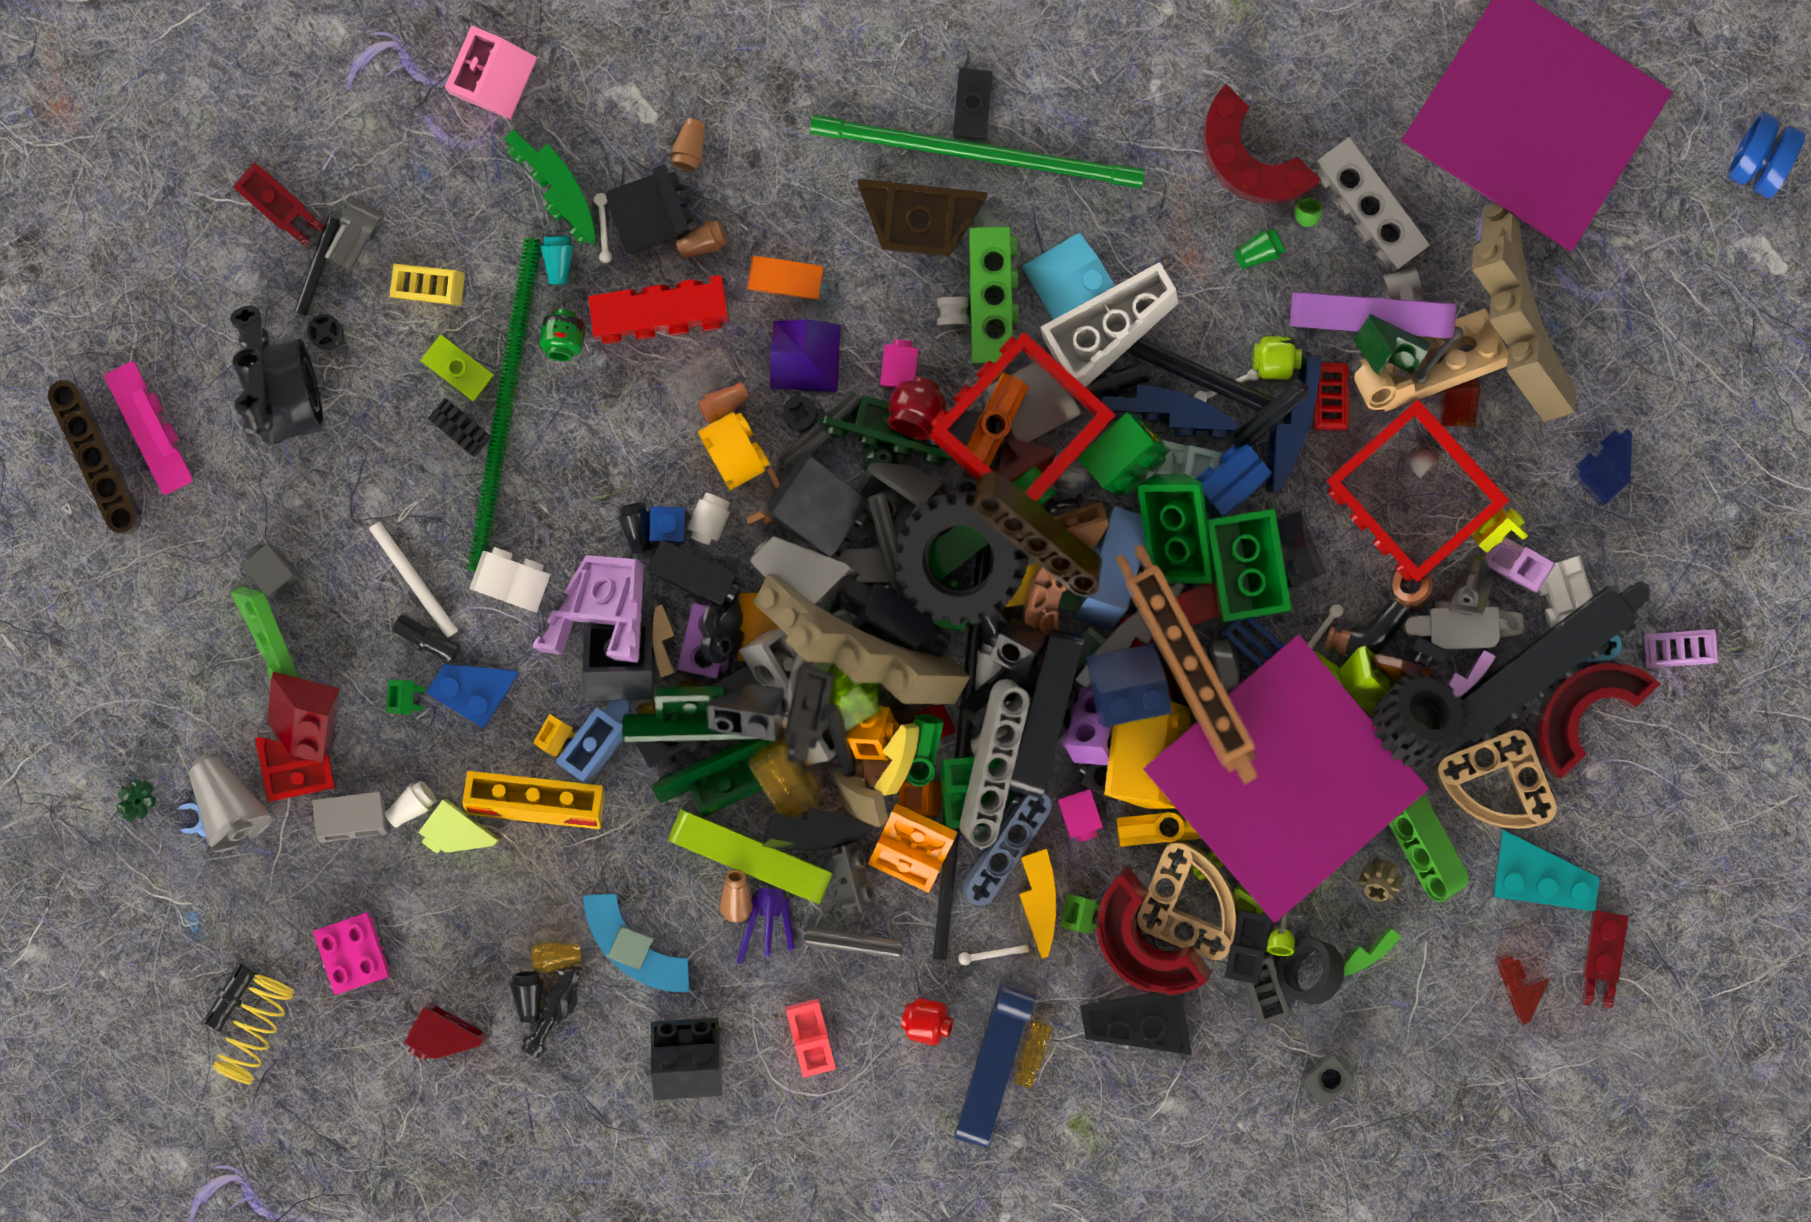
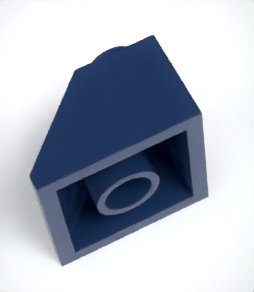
M1153 643L1086 657L1098 724L1108 727L1172 714L1167 681Z

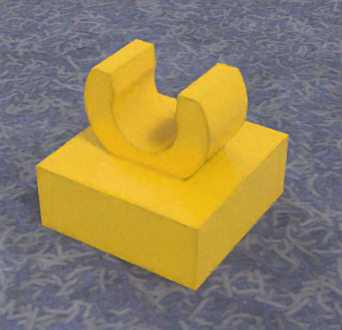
M549 714L533 744L552 756L557 757L558 753L561 755L565 750L563 744L566 739H573L576 733L571 731L573 729L571 726Z

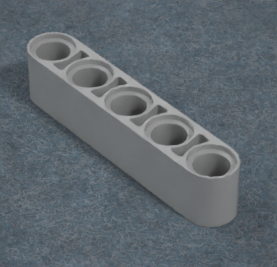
M1009 679L998 681L990 692L960 819L961 833L978 848H987L997 839L1029 707L1028 694L1014 681ZM1010 692H1016L1014 701L1004 705L1005 696ZM1002 725H1008L1006 734L1002 737H996L998 728ZM1000 757L999 765L993 770H988L990 761ZM988 790H993L991 798L986 802L980 803L982 794ZM985 823L983 831L980 834L973 835L974 827L977 824Z

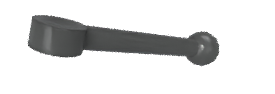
M1455 327L1454 338H1448L1424 368H1419L1414 372L1416 382H1426L1431 368L1455 340L1462 338L1463 330L1460 327Z

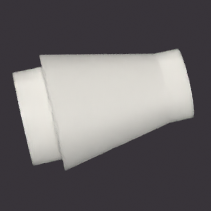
M419 781L416 784L410 783L394 804L385 811V816L394 827L398 828L401 824L431 811L432 805L436 803V797L423 781Z

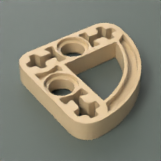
M1507 731L1487 741L1479 742L1446 755L1437 763V777L1448 796L1463 811L1484 823L1504 828H1530L1548 823L1556 815V802L1531 739L1523 731ZM1512 736L1516 740H1523L1524 745L1519 748L1520 754L1517 755L1515 751H1507L1502 753L1506 760L1500 762V754L1494 746V742L1499 741V747H1504L1511 743L1510 737ZM1480 748H1487L1493 754V761L1488 767H1480L1475 762V753ZM1467 753L1468 763L1474 770V773L1469 774V769L1464 768L1457 772L1458 778L1453 779L1450 775L1445 776L1443 770L1448 768L1447 762L1451 760L1454 765L1466 762L1462 755ZM1506 766L1525 814L1511 815L1490 810L1474 801L1459 784ZM1525 767H1531L1537 774L1536 782L1529 787L1523 786L1518 778L1519 772ZM1541 786L1544 792L1537 793V796L1541 803H1548L1549 806L1544 811L1545 817L1541 818L1540 814L1532 813V808L1536 807L1534 797L1530 796L1526 799L1524 795L1525 792L1536 791Z
M1178 840L1167 844L1148 888V894L1139 910L1137 922L1141 930L1149 935L1183 949L1191 945L1200 956L1216 961L1228 955L1230 946L1233 943L1237 923L1236 903L1230 884L1219 866L1196 846L1186 841ZM1178 848L1184 850L1183 856L1187 858V861L1181 860L1175 872L1182 873V877H1178L1171 871L1161 870L1162 866L1169 870L1173 861V856L1169 855V852L1175 853ZM1191 864L1205 875L1217 894L1222 913V928L1174 908ZM1160 879H1170L1174 883L1175 891L1173 894L1163 896L1158 893L1156 883ZM1150 897L1159 903L1170 905L1169 908H1166L1162 904L1158 913V918L1162 922L1156 921L1153 926L1147 923L1148 918L1144 916V913L1151 914L1156 901H1149ZM1181 922L1191 924L1194 928V935L1189 939L1179 938L1175 933L1176 925ZM1200 928L1206 930L1203 937L1214 940L1216 936L1222 938L1221 944L1226 947H1219L1217 951H1212L1210 949L1211 943L1205 940H1201L1200 946L1196 945L1195 942L1199 937Z

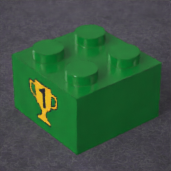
M1126 412L1077 459L1102 488L1123 496L1135 491L1137 485L1141 483L1140 479L1147 472H1153L1160 468L1166 461L1165 456L1171 450L1146 421Z

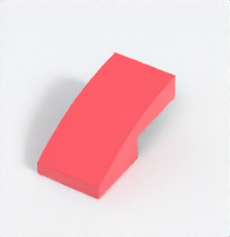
M819 998L786 1006L803 1078L836 1070Z

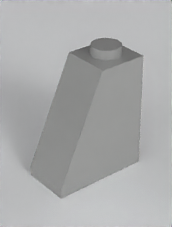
M772 537L770 540H765L759 544L754 551L755 555L749 560L765 578L768 574L778 575L794 590L823 610L836 599V594L851 580L854 581L860 575L846 563L776 537Z

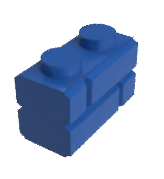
M1246 444L1238 448L1232 445L1219 456L1222 462L1216 468L1212 469L1209 466L1194 478L1202 482L1205 510L1212 519L1228 516L1272 476V472L1259 459V456L1250 445Z

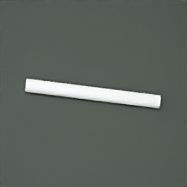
M379 521L371 526L369 530L447 639L458 632L457 628L382 523Z

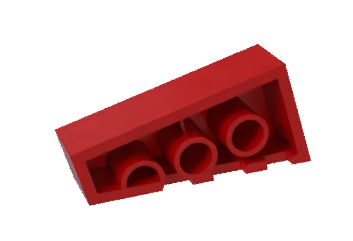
M722 275L710 276L709 284H703V281L691 279L680 281V283L676 284V288L669 289V285L660 284L642 288L640 293H636L634 289L588 296L593 337L596 340L602 339V344L622 342V336L635 335L636 340L655 338V332L669 330V335H682L689 333V327L702 326L703 331L719 330L723 328L722 323L729 322L725 284Z

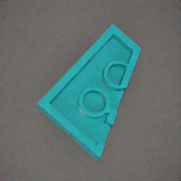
M1501 830L1492 897L1595 911L1599 877L1505 830Z

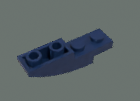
M1137 385L1135 387V398L1104 396L1101 398V402L1115 414L1113 420H1119L1126 412L1142 415V420L1154 422L1162 421V416H1168L1167 429L1175 430V436L1194 437L1195 431H1209L1208 437L1229 438V433L1237 431V423L1222 411L1202 400L1175 390Z

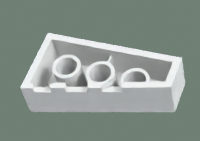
M1159 262L1041 326L1043 339L1054 359L1084 387H1087L1178 304L1176 289Z

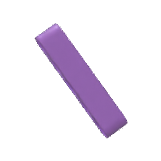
M1292 292L1290 326L1358 331L1368 315L1372 314L1414 336L1454 338L1457 304Z

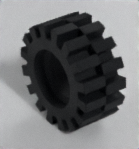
M446 398L442 400L428 417L432 423L473 457H476L492 438L490 434Z

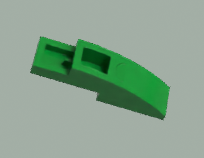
M513 129L504 138L509 145L506 152L519 165L525 161L534 170L530 175L543 188L548 184L551 186L543 195L544 199L548 202L544 208L558 222L564 218L572 226L568 232L581 245L587 241L594 247L598 240L591 211L583 192L568 167L548 143L537 153Z

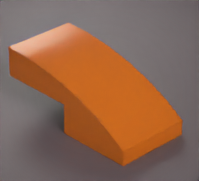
M751 256L747 290L819 300L823 266Z

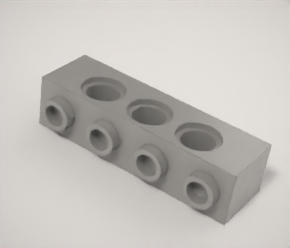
M1350 137L1315 162L1313 165L1316 169L1314 174L1321 180L1319 183L1325 189L1330 187L1336 195L1334 199L1336 206L1345 216L1351 215L1357 223L1354 226L1356 233L1365 243L1371 242L1377 250L1374 256L1385 270L1390 268L1392 272H1396L1430 246ZM1344 172L1353 173L1357 178V186L1354 188L1344 187L1341 184L1340 175ZM1362 200H1373L1377 205V213L1375 215L1364 214L1360 208ZM1382 227H1393L1397 232V240L1392 243L1384 241L1380 233Z
M778 628L760 634L742 647L739 652L759 685L784 688L785 716L782 725L786 729L789 715V679L797 652L785 642L788 635ZM828 722L824 724L822 738L817 742L816 748H809L807 761L805 762L807 766L828 761L837 755Z

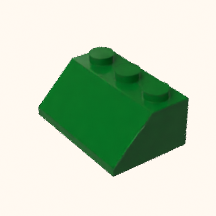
M1154 474L1137 485L1146 553L1153 566L1157 565L1167 583H1214L1215 577L1202 482L1187 474Z
M1275 509L1207 520L1215 577L1213 585L1220 623L1292 611Z

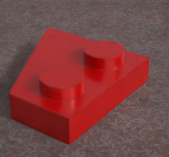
M264 737L255 738L268 802L336 788L330 755L326 754L324 762L321 763L290 755L279 741Z

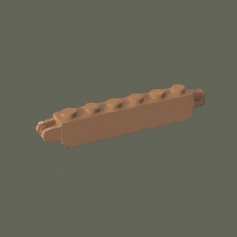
M1140 544L1134 547L1138 561L1141 562L1145 569L1142 573L1134 576L1128 560L1122 554L1115 557L1126 579L1125 586L1222 767L1225 766L1228 772L1236 769L1243 783L1247 784L1258 777L1250 762L1257 758L1253 751L1255 748L1162 572L1157 565L1153 566L1145 549Z

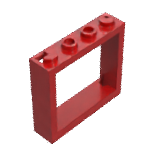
M1023 332L1018 339L1011 336L1002 345L999 351L1003 355L995 363L990 360L985 363L977 372L976 376L979 380L972 388L966 384L953 398L957 404L949 412L943 409L930 424L934 429L929 437L977 481L984 473L993 472L954 437L948 429L1021 351L1025 352L1095 416L1025 492L1037 502L1112 421L1115 414Z
M1419 399L1326 480L1331 486L1327 490L1328 494L1339 506L1345 502L1351 508L1353 513L1349 517L1362 531L1368 527L1376 536L1372 543L1385 557L1389 553L1394 556L1399 562L1395 568L1407 582L1413 578L1419 583L1421 579L1427 576L1510 502ZM1414 417L1423 424L1492 501L1490 505L1419 567L1413 563L1342 483L1343 480Z

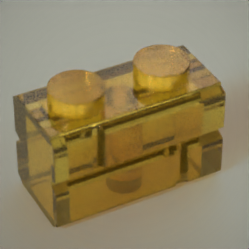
M779 739L766 749L751 756L748 759L749 767L778 813L795 817L819 802L817 791L821 789V786L811 771L806 774L801 765L787 761L789 746L784 739Z

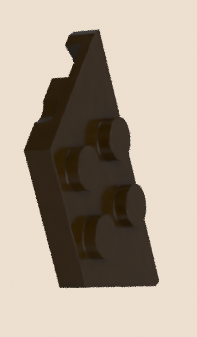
M858 179V187L882 251L949 258L987 200L988 193Z

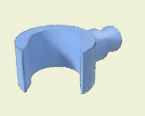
M186 803L178 807V809H194L199 815V822L194 828L180 829V831L186 834L198 833L202 837H206L198 805L196 803Z

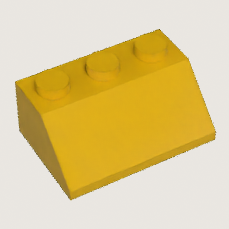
M1170 701L1172 714L1113 725L1104 795L1146 809L1176 808L1143 768L1189 729L1191 708Z

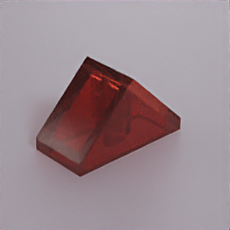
M1479 377L1441 391V425L1443 427H1475L1480 397Z

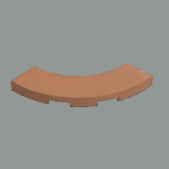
M1072 531V533L1080 539L1078 534L1075 531ZM1040 565L1027 590L1023 622L1049 636L1051 628L1060 630L1058 606L1061 595L1067 590V587ZM1045 647L1043 649L1039 661L1037 662V666L1041 665Z

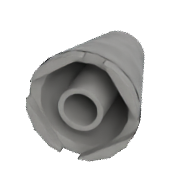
M206 754L192 762L193 767L189 771V776L207 842L214 852H224L240 846L239 839L248 835L251 840L269 826L272 821L269 811L218 756L211 757L209 754Z

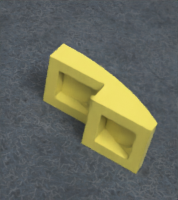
M915 723L901 725L882 751L892 760L874 786L877 791L882 792L883 796L897 794L909 773L916 753L919 727Z

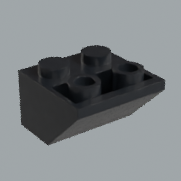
M719 1018L651 1022V1079L654 1100L722 1096Z

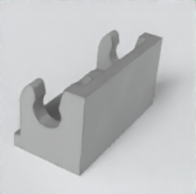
M380 791L312 800L315 834L321 843L388 834L385 802L382 800Z

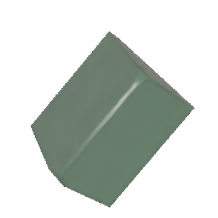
M622 925L607 958L640 970L653 938Z

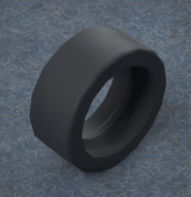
M1300 937L1295 940L1294 954L1280 956L1277 963V979L1280 988L1287 996L1309 1005L1322 1004L1331 999L1339 990L1344 979L1345 965L1342 955L1333 945L1314 937ZM1317 951L1321 953L1323 959L1321 977L1312 988L1308 990L1301 989L1298 982L1300 965L1307 955Z

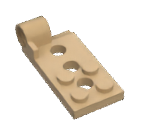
M1486 309L1456 319L1455 327L1458 326L1463 330V336L1455 340L1441 356L1444 359L1431 368L1428 372V380L1424 383L1416 382L1414 373L1413 375L1408 374L1406 376L1396 375L1395 373L1400 368L1388 362L1378 375L1373 371L1366 358L1361 359L1362 367L1355 373L1354 381L1367 407L1372 410L1383 409L1384 412L1414 402L1417 399H1422L1506 367L1508 350L1499 333L1489 321L1490 316ZM1416 336L1430 343L1428 353L1417 369L1424 368L1428 363L1427 360L1434 356L1448 338ZM1467 344L1475 346L1469 352L1458 350L1461 346Z

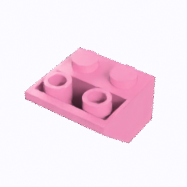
M471 25L445 85V89L455 97L511 120L537 61V57L501 37Z

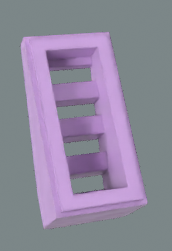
M1715 629L1643 635L1646 668L1718 663ZM1698 637H1704L1705 657H1700ZM1684 638L1690 639L1691 658L1685 659ZM1670 639H1675L1677 659L1671 660ZM1657 640H1662L1663 660L1657 661L1655 642Z

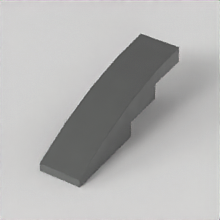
M1180 583L1170 588L1175 599L1184 587ZM1139 610L1121 624L1094 655L1127 649L1134 639L1147 645L1152 638V634ZM1088 665L1084 667L1075 680L1086 688L1091 682Z

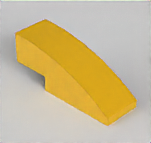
M1047 848L1021 856L1031 889L1019 893L1042 959L1049 956L1056 920V889Z

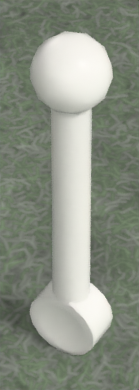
M599 193L594 197V202L598 206L602 247L599 259L602 263H609L612 260V253L608 250L605 206L608 202L606 195Z
M1250 369L1246 375L1235 380L1240 383H1245L1249 380L1255 382L1260 377L1257 370ZM1211 390L1207 392L1198 391L1194 397L1206 402L1208 398L1218 393Z
M1335 604L1330 607L1329 616L1307 644L1311 649H1313L1333 620L1342 616L1343 608L1340 605Z
M1021 945L976 954L963 952L959 955L958 961L961 965H969L971 961L1029 952L1028 945Z

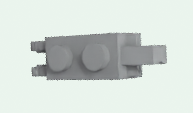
M1451 601L1435 602V608L1427 609L1426 616L1407 617L1401 626L1403 634L1410 637L1412 635L1414 637H1427V641L1446 650L1493 648L1500 641L1501 637L1523 634L1524 618L1523 613L1501 611L1499 607H1490L1489 601H1487L1483 616L1450 612Z

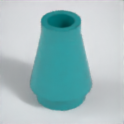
M570 236L543 237L544 245H540L548 275V284H569L568 276L574 244H571Z

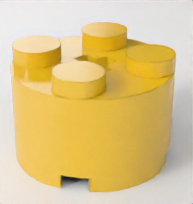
M731 412L697 431L729 490L765 472L764 467L770 465L758 443L754 442L751 444L748 439L754 434L741 412L736 415Z

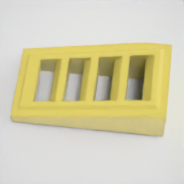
M393 263L389 297L461 306L465 273L457 270ZM408 272L411 273L409 291L403 292L405 275ZM424 274L422 292L420 294L417 293L419 276ZM438 276L436 293L431 295L433 277Z

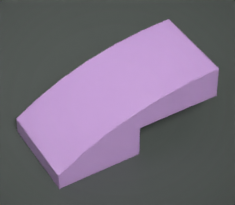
M1506 537L1499 545L1494 546L1485 555L1489 569L1538 593L1555 566L1554 562L1527 547L1524 548Z
M1485 650L1479 651L1465 677L1457 673H1451L1445 686L1448 687L1450 685L1455 690L1453 694L1456 697L1462 696L1485 674L1496 656Z

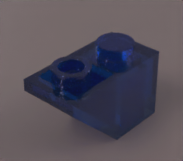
M1628 429L1620 433L1616 430L1612 431L1600 442L1604 447L1595 456L1588 453L1575 465L1579 471L1572 477L1599 506L1607 504L1630 482L1632 433Z

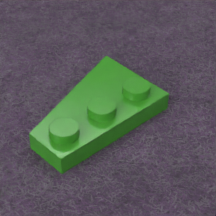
M243 586L230 591L255 640L257 648L268 665L267 672L270 679L273 671L299 678L265 594L262 591Z

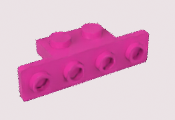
M130 361L106 373L104 379L161 493L168 495L192 483L193 477L175 443L179 440L171 423H165L160 411L164 410L156 393H150L136 363Z

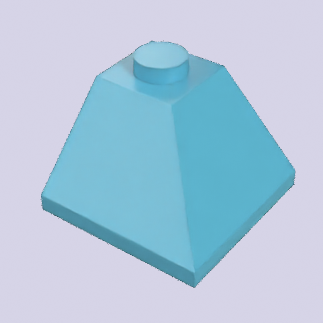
M1080 232L1021 266L1052 320L1115 287L1100 259Z

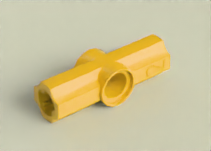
M1179 811L1116 817L1119 847L1202 839ZM1167 817L1175 819L1178 825L1177 832L1170 837L1162 835L1159 829L1161 821Z

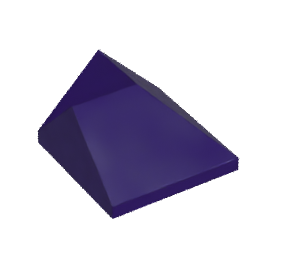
M808 319L773 321L770 389L838 392L841 324Z

